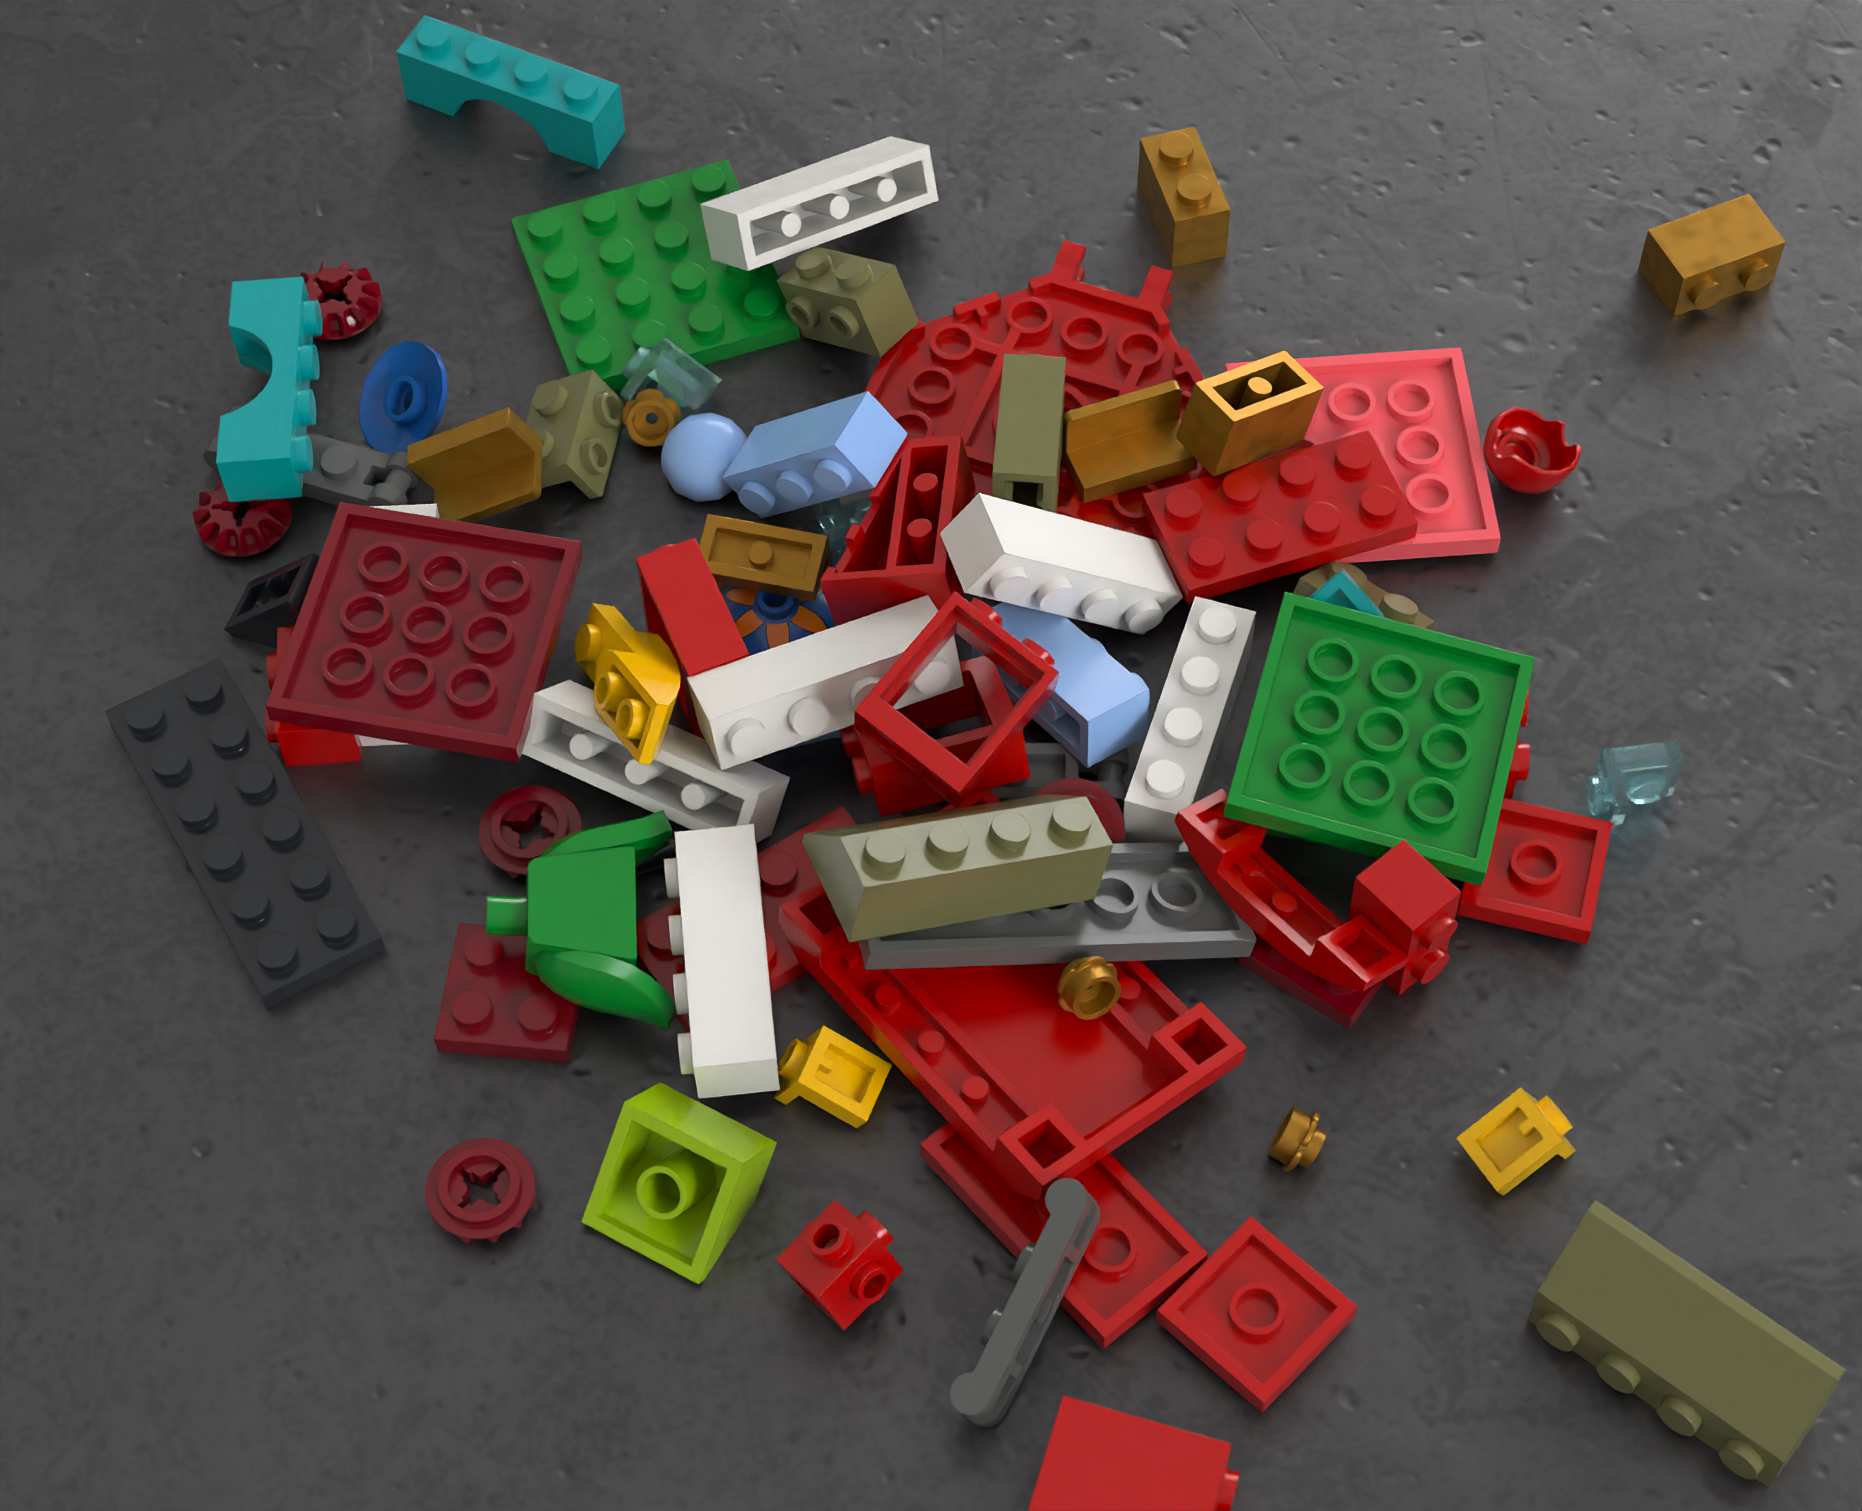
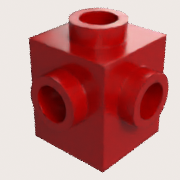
M836 1200L818 1217L811 1220L803 1228L801 1234L775 1259L800 1291L844 1331L870 1304L878 1301L887 1292L890 1284L903 1271L887 1249L894 1241L888 1230L868 1211L864 1210L856 1218Z

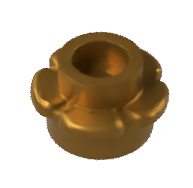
M646 389L640 391L635 400H629L626 403L622 413V420L627 426L629 437L637 444L642 446H662L670 430L680 422L681 410L673 398H665L659 390ZM649 413L657 415L658 420L655 423L647 421L646 416Z
M1100 956L1082 957L1072 961L1065 967L1058 981L1057 991L1060 993L1058 1003L1064 1010L1074 1012L1077 1017L1085 1020L1095 1019L1106 1014L1114 1007L1121 994V985L1117 980L1115 966L1112 963H1106V960Z
M1293 1106L1281 1122L1271 1141L1267 1154L1284 1163L1282 1170L1291 1171L1297 1163L1305 1168H1309L1315 1160L1327 1136L1325 1131L1318 1128L1319 1112L1313 1111L1311 1115H1308Z

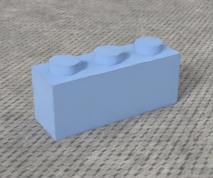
M866 391L755 426L722 479L738 494L740 502L762 519L875 488L908 433L870 392Z
M1005 602L992 607L1002 618L1003 625L1001 627L1020 642L1025 638L1033 640L1053 657L1055 661L1053 668L1059 672L1055 691L1032 719L1083 765L1089 768L1147 736L1149 705L1151 701L1149 688L1139 675L1133 672L1130 673L1110 656L1098 640L1088 637L1065 616ZM972 646V659L984 656ZM996 665L1009 698L1014 703H1017L1028 689Z

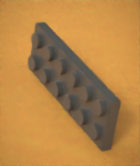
M1185 842L1113 843V848L1095 899L865 939L858 942L865 970L1071 963L1078 958L1090 956L1103 957L1106 962L1250 957L1256 937L1254 931L1235 913L1207 879Z

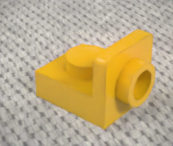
M823 1025L805 1040L801 1041L795 1038L789 1044L778 1063V1075L783 1077L779 1085L780 1090H777L774 1098L787 1105L798 1096H801L857 1129L868 1121L892 1065Z
M1521 1087L1456 1138L1495 1190L1503 1196L1556 1154L1566 1159L1576 1151L1564 1136L1573 1126L1557 1105L1547 1095L1537 1102L1535 1098Z

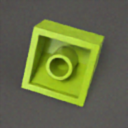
M660 1082L624 1102L581 1222L689 1280L700 1284L705 1280L754 1204L777 1142Z

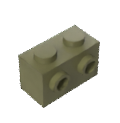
M815 246L813 249L800 255L795 265L777 280L787 302V313L791 320L799 327L802 337L882 357L919 323L896 266L893 264Z

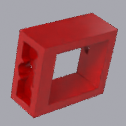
M693 538L675 545L660 546L651 553L637 557L636 563L646 630L648 633L659 634L676 659L680 671V688L677 699L693 735L705 740L699 728L687 677L748 657L749 652L697 540Z
M954 592L854 710V728L957 809L1055 691L1059 672L1053 668L1055 664L1053 657L1042 646L1028 638L1020 642L1001 627L1003 625L1002 618L989 605L977 598H973L968 602L957 592ZM955 633L1028 689L966 764L893 708Z
M986 656L959 662L964 686L896 709L921 730L977 716L982 728L935 740L965 764L1013 708L995 663ZM854 724L839 729L846 757H852L851 764L860 795L872 793L880 818L945 801L944 798L887 753L882 754L878 746L854 728ZM1023 730L969 794L1031 778Z

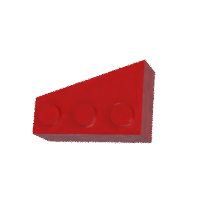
M962 435L905 439L878 484L872 489L869 495L872 504L861 524H852L846 534L847 548L835 568L827 567L820 580L835 627L926 595L930 597L938 611L954 592L963 597L964 590L940 535L941 531L975 498L976 486Z

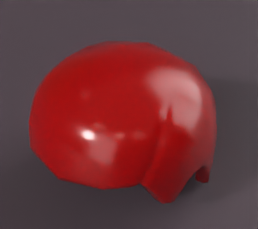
M1516 406L1496 415L1489 423L1483 443L1485 461L1499 482L1508 490L1533 495L1550 490L1562 483L1576 469L1582 448L1579 444L1568 445L1564 436L1565 423L1563 421L1544 419L1534 410Z

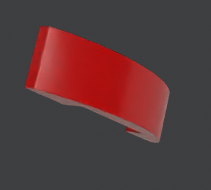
M1223 789L1177 812L1174 822L1186 846L1207 879L1235 913L1254 932L1285 957L1326 981L1360 992L1365 991L1406 966L1409 956L1363 914L1344 924L1265 853L1260 846L1268 830L1267 828L1224 817L1223 814L1229 794Z

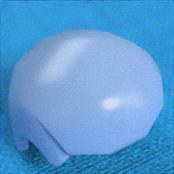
M712 412L690 415L670 430L661 453L662 471L676 493L696 502L719 500L730 494L733 490L722 477L747 440L746 434L731 419Z

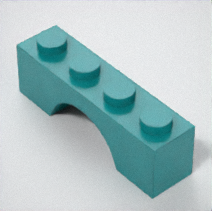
M424 15L396 51L407 100L454 116L467 100L483 99L498 103L526 120L537 131L550 152L599 169L625 133L619 84Z
M303 277L232 282L228 326L241 366L259 370L270 376V379L261 393L251 402L235 411L220 416L216 464L229 502L302 497L303 474L313 470L312 443L310 436L306 435L307 426L316 424L315 396L313 390L309 388L310 381L319 379V357L316 345L313 344V336L322 335L321 307L318 300L310 301Z

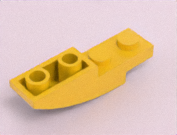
M592 603L586 623L582 624L576 633L574 643L575 660L595 684L593 694L594 709L638 763L650 765L659 754L679 692L680 671L677 661L659 634L636 631L615 606Z

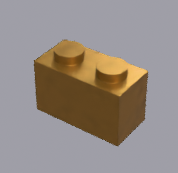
M1195 126L1140 138L1137 186L1171 268L1226 256L1231 209Z
M1746 194L1649 229L1638 269L1672 316L1675 317L1694 309L1702 310L1709 308L1721 299L1746 290H1758L1770 281H1773L1784 249L1785 240L1750 194Z
M1286 351L1276 353L1195 383L1176 439L1213 476H1217L1302 443L1324 388Z

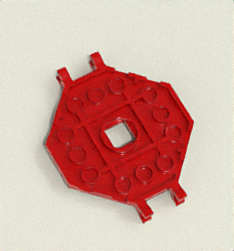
M1064 240L1051 272L1028 280V288L1003 297H999L997 292H993L953 306V314L925 324L921 318H918L919 323L882 356L864 392L869 391L908 433L905 439L962 435L976 486L975 497L979 493L993 497V463L1004 354H1041L1052 357H1066L1064 414L1070 410L1176 380L1182 390L1180 420L1182 421L1195 383L1205 380L1187 348L1181 349L1170 331V321L1166 313L1172 302V294H1169L1168 290L1173 281V271L1152 265L1139 297L1134 298L1083 283L1085 269L1080 268V265L1086 254V246ZM1061 455L1057 514L1155 539L1141 509L1143 494L1212 474L1197 461V470L1083 503Z

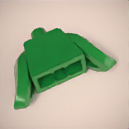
M664 810L642 818L579 830L557 840L542 852L540 858H534L528 862L525 896H486L485 933L486 935L525 936V970L533 975H539L540 981L556 995L585 1008L643 1021L668 1031L676 1013L674 1000L654 978L635 967L637 960L635 867L651 858L671 837L673 830Z

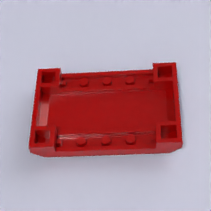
M989 789L970 793L958 808L1001 801ZM950 804L945 808L941 809L940 811L952 810L956 808ZM821 882L780 906L778 922L797 960L1010 1189L1038 1201L1046 1196L1047 1190L1052 1183L1063 1178H1074L1240 1065L1247 1050V1047L1202 1002L1189 1010L1142 961L1106 962L1112 963L1117 970V980L1121 985L1120 997L1114 1007L1106 1014L1095 1019L1085 1020L1077 1017L1074 1012L1064 1010L1058 1003L1060 993L1057 991V984L1063 970L1069 963L865 970L859 942H849Z

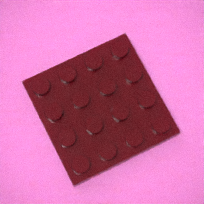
M340 502L266 704L269 719L519 763L531 725L534 693L542 690L583 558L581 541Z

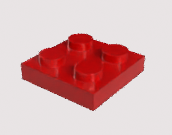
M1503 798L1485 878L1481 886L1464 882L1457 915L1587 945L1592 930L1613 822Z
M1250 1217L1157 1310L1156 1321L1258 1411L1263 1413L1355 1318L1358 1306L1253 1217Z

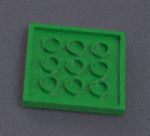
M728 159L510 219L514 238L567 377L593 370L613 391L800 338L799 327L791 320L787 313V302L777 282L779 276L772 262L746 271L711 260L700 204L741 190Z
M1285 592L1223 816L1375 858L1382 857L1404 839L1445 877L1481 886L1488 868L1535 657Z

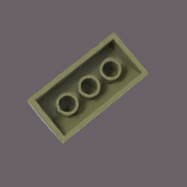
M1051 794L804 833L802 844L849 942L1095 899L1113 848V843L1087 796Z
M1596 1200L1587 1210L1537 1291L1528 1320L1536 1325L1539 1334L1549 1344L1562 1351H1574L1594 1365L1599 1376L1612 1388L1626 1394L1634 1393L1657 1409L1661 1420L1672 1430L1684 1436L1694 1435L1717 1451L1721 1461L1735 1474L1749 1480L1757 1479L1768 1488L1774 1483L1816 1423L1846 1370Z

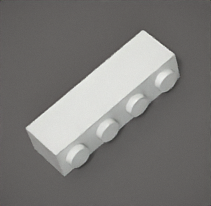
M890 136L700 204L711 260L749 271L939 200L929 145Z
M981 493L940 533L964 593L1141 635L1156 627L1162 621L1164 615L1183 598L1158 541L1155 539Z
M926 595L687 677L699 728L720 769L724 770L853 725L854 710L938 612L930 597ZM954 635L893 708L899 709L964 686Z
M1195 596L1124 800L1123 817L1126 831L1124 842H1184L1174 820L1178 811L1204 797L1251 655L1256 617L1255 611Z
M567 680L534 693L531 725L522 754L653 813L664 810L667 819L691 830L754 824L756 843L772 835L790 777L752 760L721 770L706 740L668 724L658 756L650 765L641 764L634 759L594 709V690Z
M754 824L675 832L677 858L664 859L668 898L680 897L681 915L669 916L672 955H684L686 973L673 974L677 1015L689 1013L690 1033L678 1034L681 1074L694 1073L698 1099L780 1090Z

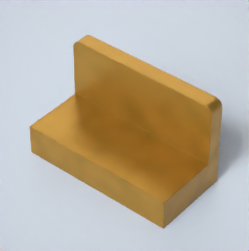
M1176 380L1070 410L1063 415L1062 460L1083 503L1197 470L1198 460L1176 439L1181 424L1180 407L1182 390Z
M507 407L408 445L406 465L435 490L434 504H437L440 518L473 523L540 497L543 439Z
M711 514L707 515L699 545L716 583L810 601H816L822 575L827 567H833L834 564L827 535Z

